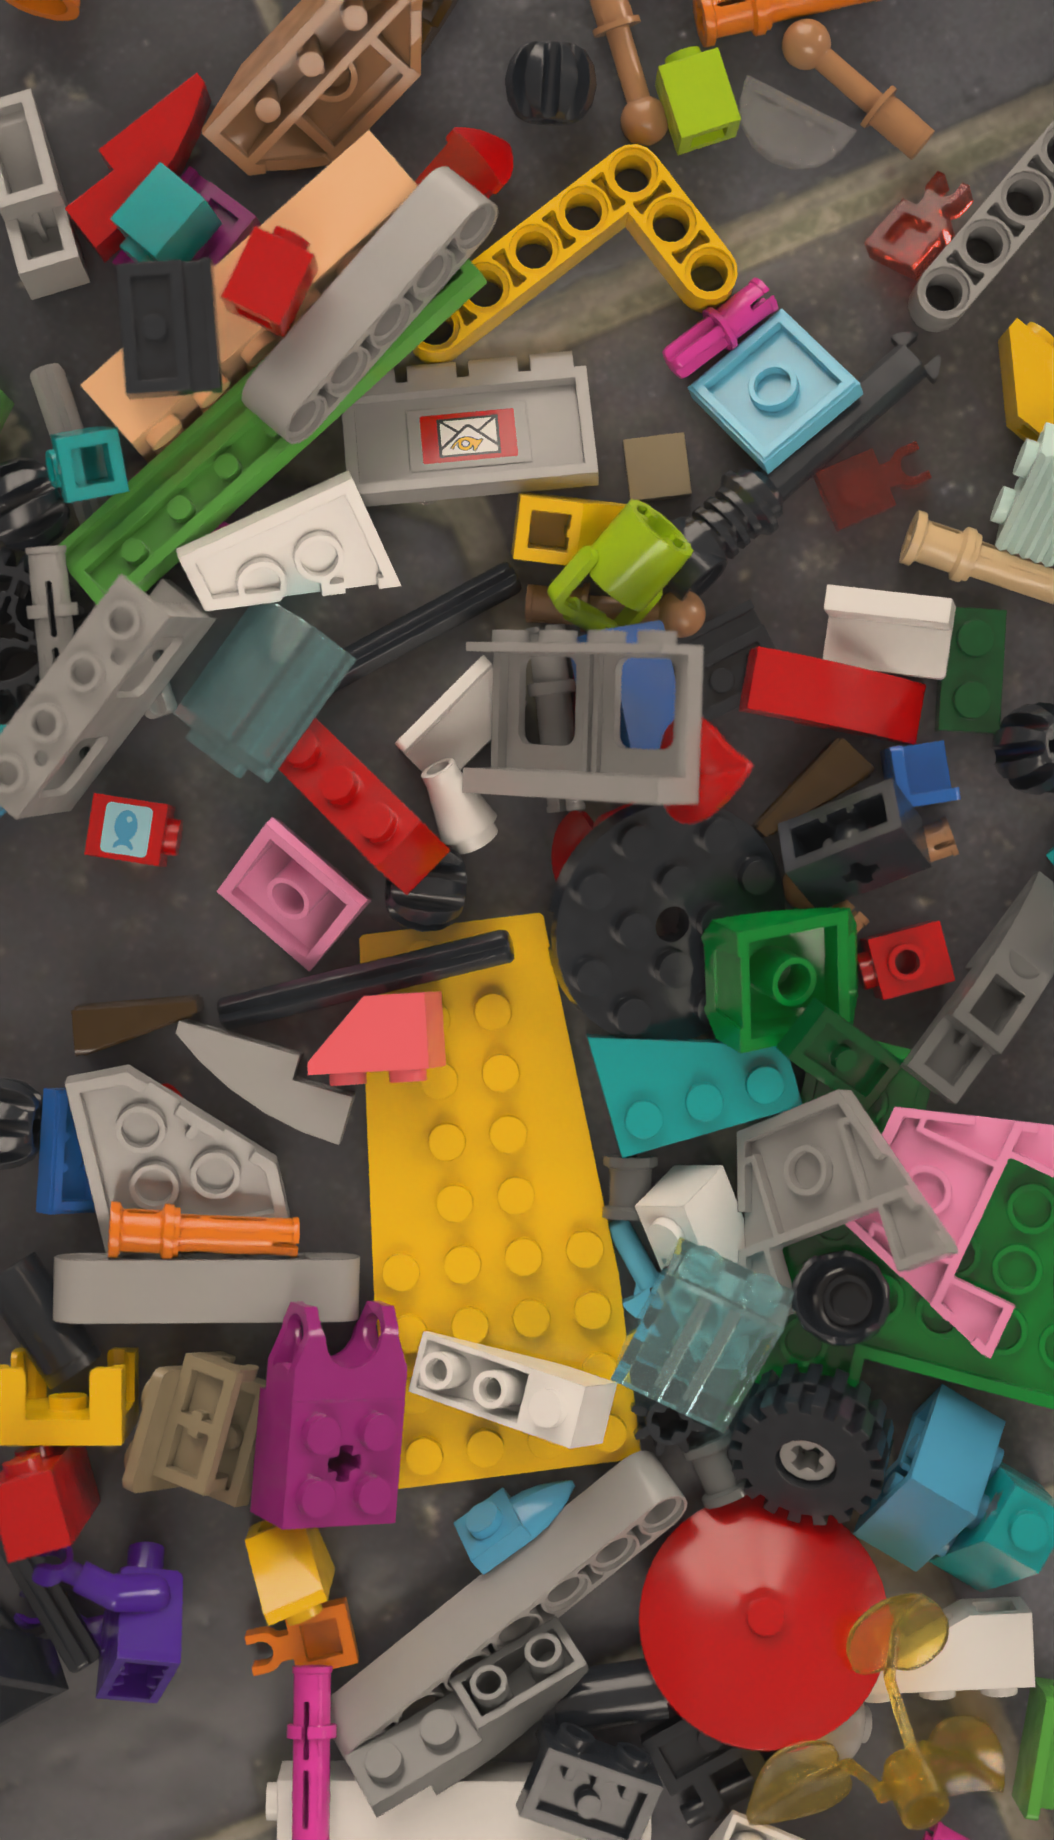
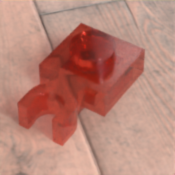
M937 171L927 183L924 189L925 195L918 204L902 198L864 242L869 258L915 281H918L955 237L950 220L960 217L974 202L970 186L963 182L956 192L950 196L943 197L949 191L945 174Z
M916 441L897 449L890 457V460L879 465L873 448L822 469L813 476L837 532L893 509L897 504L890 489L895 487L903 489L915 488L932 478L929 470L922 472L918 476H908L901 469V459L919 450Z

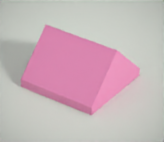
M274 817L264 825L217 890L224 899L309 972L372 901L369 896L281 820Z

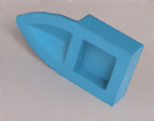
M572 1480L544 1483L525 1489L512 1497L502 1487L486 1500L475 1505L468 1513L453 1523L471 1562L485 1575L536 1538L561 1512L575 1487Z

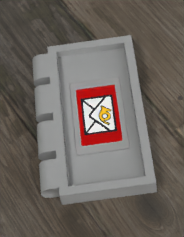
M572 351L529 354L530 371L518 372L517 356L468 360L469 376L457 377L455 361L406 366L408 382L396 383L395 369H391L342 414L346 471L349 470L365 507L599 485L586 366L574 367Z

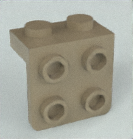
M182 1365L158 1367L143 1389L141 1395L142 1411L134 1439L129 1444L124 1456L125 1472L122 1485L125 1489L134 1493L181 1487L154 1476L152 1473ZM256 1377L255 1381L242 1382L217 1471V1473L229 1475L224 1490L213 1491L210 1495H207L233 1507L248 1505L252 1493L260 1387H266V1380Z

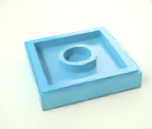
M782 308L687 387L692 399L767 474L772 472L863 395L860 382Z

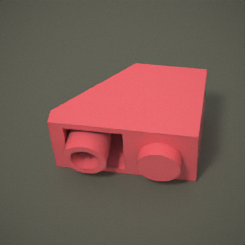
M442 991L363 996L307 1062L308 1075L329 1074L330 1086L367 1084L366 1072L389 1071V1083L427 1080L426 1069L446 1066Z

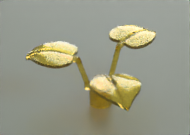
M905 1593L882 1600L862 1614L855 1622L847 1639V1657L855 1672L869 1675L884 1671V1682L905 1749L894 1752L886 1759L883 1766L882 1781L875 1778L852 1758H845L839 1761V1754L835 1746L827 1741L806 1740L791 1744L777 1751L762 1767L747 1807L746 1817L750 1826L797 1819L833 1807L842 1801L852 1789V1779L849 1774L854 1775L870 1788L880 1804L891 1800L902 1823L907 1828L913 1830L929 1828L942 1820L949 1809V1799L947 1796L975 1791L1004 1792L1005 1763L1002 1747L994 1730L983 1718L975 1715L949 1717L935 1726L928 1741L920 1740L916 1744L897 1684L896 1669L911 1671L921 1668L937 1657L945 1647L949 1636V1623L942 1608L924 1593Z

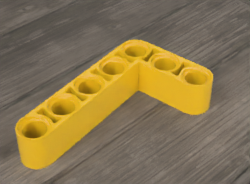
M638 144L625 145L612 152L471 261L480 270L486 281L494 283L500 288L502 296L496 304L489 307H481L475 305L469 299L446 320L453 329L452 336L446 342L440 345H431L422 341L412 351L416 357L427 364L454 360L624 228L629 231L682 302L691 310L700 313L708 306L716 309L730 298L738 276L737 263L731 252L658 157L647 147ZM625 169H635L645 175L648 185L639 192H628L618 186L615 177ZM586 206L597 213L600 222L590 230L581 231L573 228L568 223L566 215L575 207ZM669 217L677 219L683 224L686 235L676 242L664 241L656 235L653 229L655 222ZM528 244H538L548 250L551 259L545 266L531 269L521 264L516 255L522 247ZM702 266L715 268L721 274L724 285L716 291L706 292L700 290L694 285L691 273Z

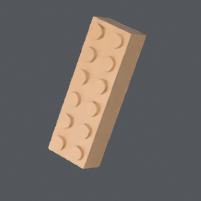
M369 130L260 226V228L270 233L273 232L275 226H280L300 235L310 243L308 251L313 253L316 258L319 270L290 330L418 187ZM250 236L214 267L223 393H213L211 391L197 392L194 395L129 399L126 395L123 348L81 384V387L147 463L153 460L262 361L283 339V337L227 311L221 298V294Z

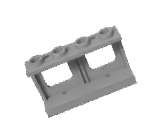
M119 575L0 734V806L15 819L71 811L217 618L209 611H205L202 605L170 579L162 578L148 596L127 577ZM160 650H163L164 653H163V654L161 655V657L157 660V654H158V652H159ZM89 747L90 750L84 757V750Z
M492 630V642H466V651L494 652L491 768H463L462 793L641 804H698L703 646L677 644V631L639 630L637 643H626L627 631L588 630L587 643H577V631L539 630V642H529L530 631ZM532 657H570L576 664L575 735L569 745L532 744L525 737L526 667ZM667 658L675 665L674 739L668 749L627 748L620 740L622 666L627 659Z

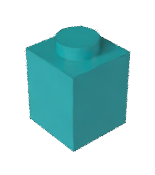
M161 162L110 218L126 238L119 247L135 263L169 260L188 262L222 225V222L207 201Z

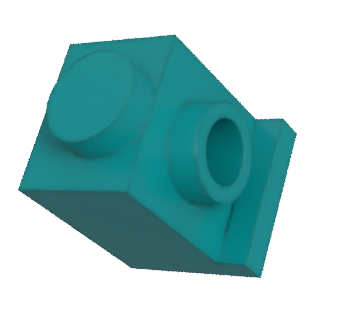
M95 426L50 434L53 449L47 450L45 453L46 468L52 486L54 488L60 487L65 503L129 492L117 428Z

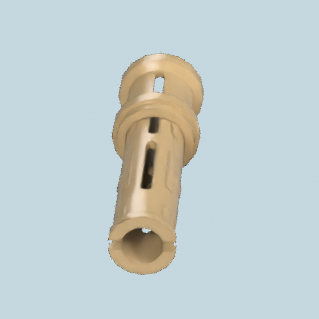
M918 510L915 513L902 545L899 559L901 564L910 566L915 561L948 572L949 580L955 582L967 581L969 577L1054 605L1053 566L1046 568L1042 562L1034 563L1030 558L1022 559L1019 554L1011 555L1007 550L999 551L995 545L983 542L982 534H979L977 529L967 527L964 531H960L929 520L928 513Z

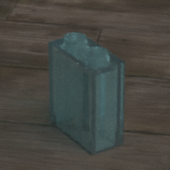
M274 602L251 605L173 714L191 727L185 739L208 754L210 758L240 779L247 770H250L269 783L357 659L314 626Z
M679 1236L624 1341L610 1380L725 1433L784 1330L795 1291L779 1284L769 1275L756 1273L722 1257L718 1252L709 1247L697 1245Z

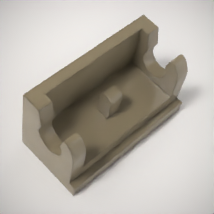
M224 1351L185 1354L152 1475L203 1496L210 1495L213 1491L225 1489L229 1475L217 1473L241 1384L242 1382L256 1380L258 1366L234 1364L236 1356Z

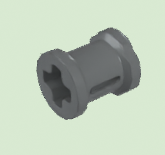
M620 1153L603 1155V1165L609 1168V1204L602 1207V1217L612 1220L641 1221L635 1205L652 1188V1168L658 1166V1156L639 1153L622 1158Z
M729 1428L712 1431L688 1443V1453L682 1451L684 1458L687 1461H692L703 1486L705 1494L701 1500L707 1509L727 1505L747 1495L743 1491L747 1478L736 1480L732 1472L735 1460L729 1459V1446L732 1440V1432Z

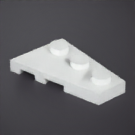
M349 470L176 549L178 559L205 611L281 602L284 596L321 592L322 596L346 593L345 588L378 584L379 589L401 586Z

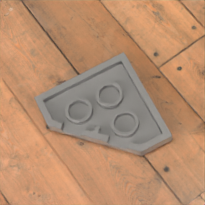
M129 1064L67 1076L65 1088L106 1253H108L111 1201L121 1202L123 1208L161 1210L164 1204H174L175 1207H180L181 1214L269 1218L290 1217L278 1157L272 1152Z

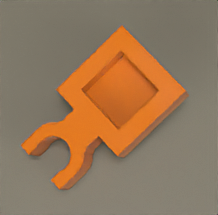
M343 1597L321 1603L323 1610L302 1623L289 1626L285 1619L287 1626L285 1630H276L269 1626L247 1630L245 1634L246 1645L265 1642L273 1650L271 1657L253 1661V1676L272 1672L283 1661L292 1659L295 1661V1666L331 1665L333 1669L358 1664L360 1655L347 1598Z

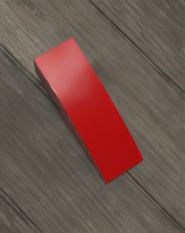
M198 73L191 76L99 149L103 160L111 172L65 207L73 223L104 262L121 249L119 245L126 239L110 218L159 162L164 164L178 177H180L201 134L211 103L206 84Z
M757 646L749 650L739 711L794 721V724L907 745H916L926 684L839 662Z

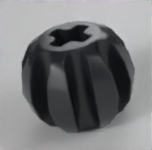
M545 40L529 42L519 47L509 61L505 77L507 101L515 116L527 123L547 126L572 125L582 120L593 104L597 88L595 66L587 51L576 44Z
M18 457L1 462V543L12 548L13 551L26 552L25 548L49 546L63 534L70 521V509L68 504L64 502L61 490L52 486L46 466L36 459Z
M1038 702L1034 705L1025 704L1006 715L1000 724L1001 729L996 731L992 741V748L996 755L994 765L998 773L1003 778H1008L1009 784L1016 790L1035 795H1041L1045 792L1054 793V704Z
M449 845L446 846L451 851L408 895L386 877L385 906L390 917L401 926L420 932L438 931L454 924L462 913L467 888V870L461 854Z
M10 1077L0 1078V1170L21 1167L35 1159L40 1151L42 1096L28 1083Z

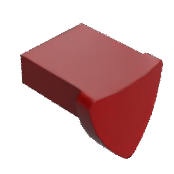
M454 127L446 136V141L448 142L446 146L414 182L419 185L432 171L439 167H449L489 199L492 194H497L512 176L514 167L512 148L507 141L483 130Z

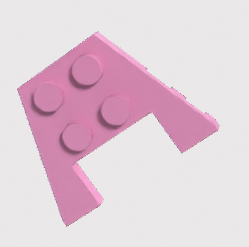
M895 1106L882 1136L956 1243L959 1253L911 1271H897L879 1211L848 1222L845 1225L900 1277H903L922 1295L933 1309L963 1334L974 1348L982 1355L991 1359L1015 1304L956 1277L955 1273L1009 1158H1013L1054 1178V1125Z

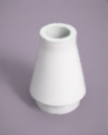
M446 758L427 767L422 772L421 777L428 790L441 841L446 845H450L459 854H466L485 846L494 839L498 833L494 823L497 814L481 794L462 793L463 773L460 771L453 758Z

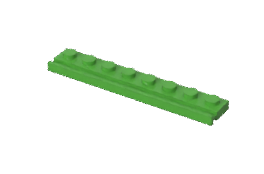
M467 259L318 429L300 443L291 444L284 440L243 404L242 391L249 377L264 359L260 361L127 482L129 492L114 494L58 545H66V565L70 574L96 605H98L119 575L127 577L145 593L179 562L177 548L214 531L487 284L480 270Z

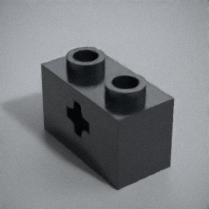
M892 778L777 824L785 873L814 908H828L932 867L922 818Z

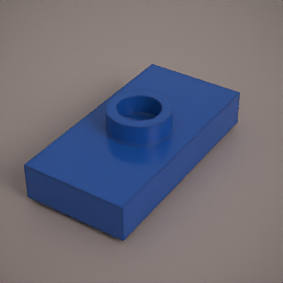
M43 1088L36 1212L48 1215L95 1213L66 1088Z

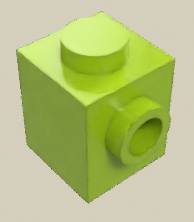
M692 46L667 56L664 60L665 64L658 66L655 88L666 114L668 128L677 156L736 137L741 116L719 48L716 47L701 52L700 47Z

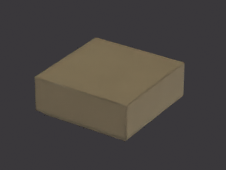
M684 432L623 440L622 447L629 501L636 499L641 502H651L691 496L692 491Z

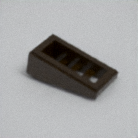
M844 738L831 740L751 826L761 838L774 835L779 832L777 824L821 807L869 778L876 769Z
M195 994L77 1005L75 1009L71 1010L75 1056H87L190 1018L204 1009L203 997Z

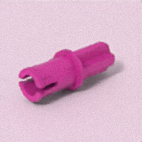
M754 277L749 281L748 285L716 309L708 306L702 312V320L664 348L662 354L668 368L678 378H687L726 348L729 351L735 349L738 346L737 339L769 314H773L778 310V304L774 295L767 299L761 298L750 307L754 301L770 290L767 285L759 278Z

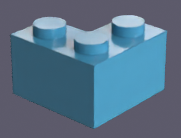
M941 1384L913 1413L898 1459L887 1469L882 1491L878 1499L872 1498L870 1509L859 1515L853 1535L916 1572L933 1556H945L954 1544L957 1535L965 1527L970 1530L974 1529L987 1511L990 1497L984 1494L987 1482L998 1470L1004 1456V1449L999 1447V1442L1006 1421Z

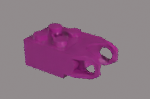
M303 1301L290 1302L283 1319L282 1328L268 1357L266 1387H260L250 1512L282 1530L395 1523L407 1365L399 1339L398 1323L393 1305L382 1301H367L360 1318L354 1326L352 1337L345 1348L337 1354L330 1356L327 1351L326 1337L321 1328L318 1307L307 1305ZM378 1319L381 1327V1335L379 1337L376 1330ZM301 1321H302V1324H303V1338H302V1332H301V1326H300V1325H301Z

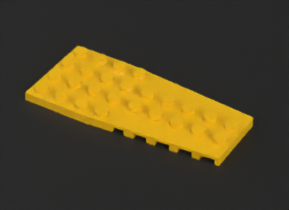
M541 913L459 922L438 931L420 932L413 929L364 934L359 938L360 964L496 930L508 931L514 946V960L511 963L378 994L442 991L446 1066L426 1069L427 1080L389 1083V1071L366 1072L367 1084H365L374 1301H382L394 1306L399 1339L407 1365L398 1489L622 1461L629 1455L641 1451L640 1439L636 1440L633 1433L638 1427L637 1415L630 1408L631 1403L635 1402L619 1272L608 1220L602 1217V1207H604L603 1196L557 978L549 957L548 947L550 945L544 916ZM379 1319L377 1320L378 1337L381 1335ZM423 1331H430L563 1364L617 1382L603 1443L570 1449L408 1392Z

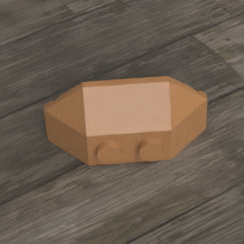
M301 0L241 64L202 128V134L248 176L266 174V171L296 170L330 165L362 137L421 76L422 0Z

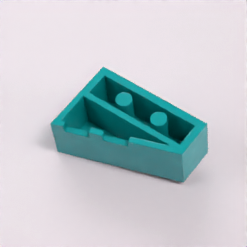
M586 1034L622 1158L788 1111L802 1105L791 1062L775 1048L776 1046L740 1054L717 1039H627L613 1035Z

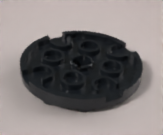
M635 803L607 817L592 829L571 853L561 870L551 896L549 911L553 913L552 946L548 947L554 974L562 990L575 1007L599 1027L621 1038L688 1040L711 1031V1025L704 1011L706 1006L705 956L701 936L714 919L785 910L783 882L774 856L764 840L752 827L723 808H720L707 819L694 824H682L674 820L667 813L663 804ZM677 907L679 910V921L676 927L679 931L676 934L670 932L667 935L658 936L655 927L658 916L666 908Z

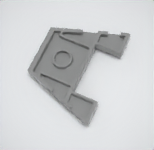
M838 1089L737 1132L738 1212H744L745 1248L738 1250V1273L745 1274V1305H739L741 1329L756 1328L795 1313L792 1308V1282L782 1252L784 1247L879 1211L897 1271H911L959 1253L956 1243L851 1090Z

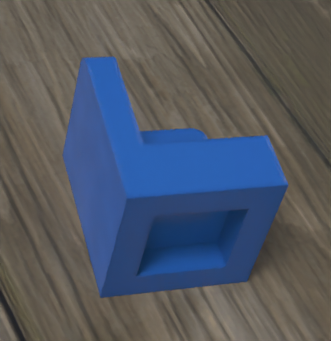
M944 740L904 747L902 745L889 747L880 751L884 781L892 778L913 807L961 799L959 787L951 788Z

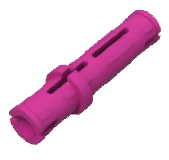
M331 1665L292 1666V1673H294L293 1723L287 1724V1738L293 1739L292 1840H330V1739L337 1737V1724L331 1723V1673L333 1672V1666Z

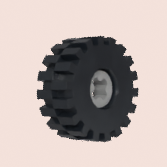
M797 1363L784 1365L780 1377L771 1369L762 1374L760 1384L754 1381L748 1388L729 1446V1459L735 1460L732 1472L736 1480L747 1478L743 1491L751 1499L760 1494L765 1497L762 1508L775 1514L778 1507L788 1510L787 1520L800 1523L802 1514L812 1516L813 1525H827L829 1515L834 1514L839 1524L850 1521L853 1509L862 1515L870 1509L872 1498L877 1500L882 1491L894 1442L892 1439L894 1432L892 1419H885L887 1407L881 1398L872 1402L869 1401L872 1388L862 1380L855 1387L847 1384L850 1373L837 1368L834 1377L822 1374L823 1364L816 1363L809 1364L807 1373H800ZM816 1447L819 1450H821L820 1456L814 1451H806L805 1453H803V1448L806 1450H810Z

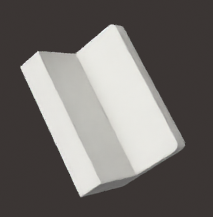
M827 584L824 610L829 615L823 659L886 674L942 680L946 677L956 610L952 598Z
M482 655L396 741V746L422 772L435 762L446 758H453L461 771L491 741L492 663Z

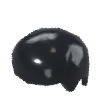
M841 1250L812 1256L804 1263L792 1282V1308L803 1329L818 1341L832 1346L849 1347L868 1341L876 1336L880 1328L884 1326L890 1313V1286L877 1264L858 1253Z

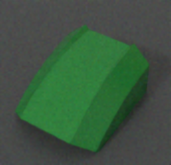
M850 908L768 911L714 919L710 922L701 936L705 956L706 1006L704 1011L717 1040L740 1054L777 1046L814 997L853 1024L858 998L857 923Z

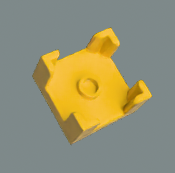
M139 1347L111 1348L107 1354V1367H96L90 1372L89 1396L80 1392H61L47 1396V1384L23 1348H15L12 1351L11 1367L9 1365H0V1446H122L139 1421Z

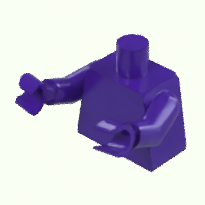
M136 1542L128 1547L127 1566L120 1567L117 1574H112L88 1561L84 1565L73 1561L71 1546L36 1555V1557L55 1556L62 1561L58 1565L48 1563L36 1565L32 1574V1580L37 1585L49 1587L64 1581L74 1586V1592L104 1607V1614L89 1618L81 1615L101 1649L95 1698L157 1704L181 1664L183 1575L179 1571L164 1569L165 1548L158 1543ZM21 1591L19 1596L26 1599L25 1595ZM15 1613L14 1615L16 1624L23 1629H34L42 1625L37 1617L29 1618L20 1613Z

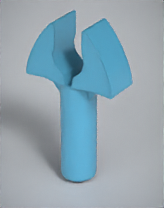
M613 1220L609 1223L611 1239L635 1281L633 1295L622 1299L623 1306L641 1322L655 1329L662 1330V1326L654 1311L649 1307L652 1297L651 1287H655L659 1292L668 1294L679 1314L663 1273L657 1271L630 1221Z

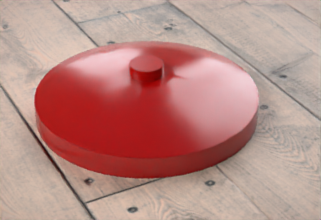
M761 1494L753 1499L746 1495L718 1508H703L682 1522L662 1544L652 1561L642 1589L639 1608L640 1641L645 1662L659 1692L672 1709L693 1728L707 1737L735 1748L751 1751L788 1750L804 1746L833 1732L845 1723L867 1699L878 1680L887 1652L889 1638L888 1604L883 1583L868 1552L842 1523H838L836 1518L829 1515L827 1525H813L812 1516L802 1514L800 1523L787 1520L789 1511L784 1508L778 1507L775 1514L762 1508L765 1497Z

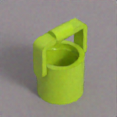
M631 499L592 546L586 545L577 552L550 584L547 593L555 609L563 614V618L566 621L587 632L588 630H604L638 624L658 603L662 596L663 588L692 556L693 550L684 535L661 513L644 502ZM587 574L606 593L625 606L614 620L607 617L603 611L583 600L569 596Z

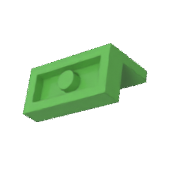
M1035 1677V1687H1030L1012 1790V1797L1023 1817L1035 1821L1039 1819L1041 1808L1054 1810V1680Z

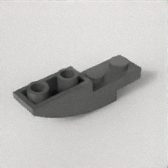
M1040 871L1033 874L964 969L969 973L900 1065V1067L947 1104H957L992 1054H1001L1054 975V882Z
M556 1616L451 1678L449 1682L453 1692L344 1756L350 1771L376 1818L429 1786L432 1787L437 1796L495 1757L546 1715L589 1670L588 1665Z

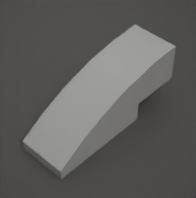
M30 88L0 97V213L6 224L18 274L31 300L91 283L74 223L65 210L68 202L34 94Z
M190 1019L179 1021L176 1030L178 1037L196 1058L229 1089L262 1112L303 1133L337 1145L340 1144L356 1093L297 1076L304 1052Z

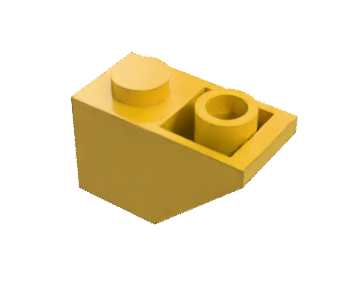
M1016 318L998 339L1006 427L1023 441L1028 438L1037 442L1046 422L1054 424V337L1040 325L1033 322L1025 325Z
M520 492L518 493L511 550L512 557L517 560L567 565L582 547L586 545L592 546L626 504Z
M266 1520L251 1525L245 1538V1544L263 1614L268 1626L286 1619L289 1626L307 1621L323 1610L321 1603L328 1601L335 1573L334 1564L319 1529L282 1530Z

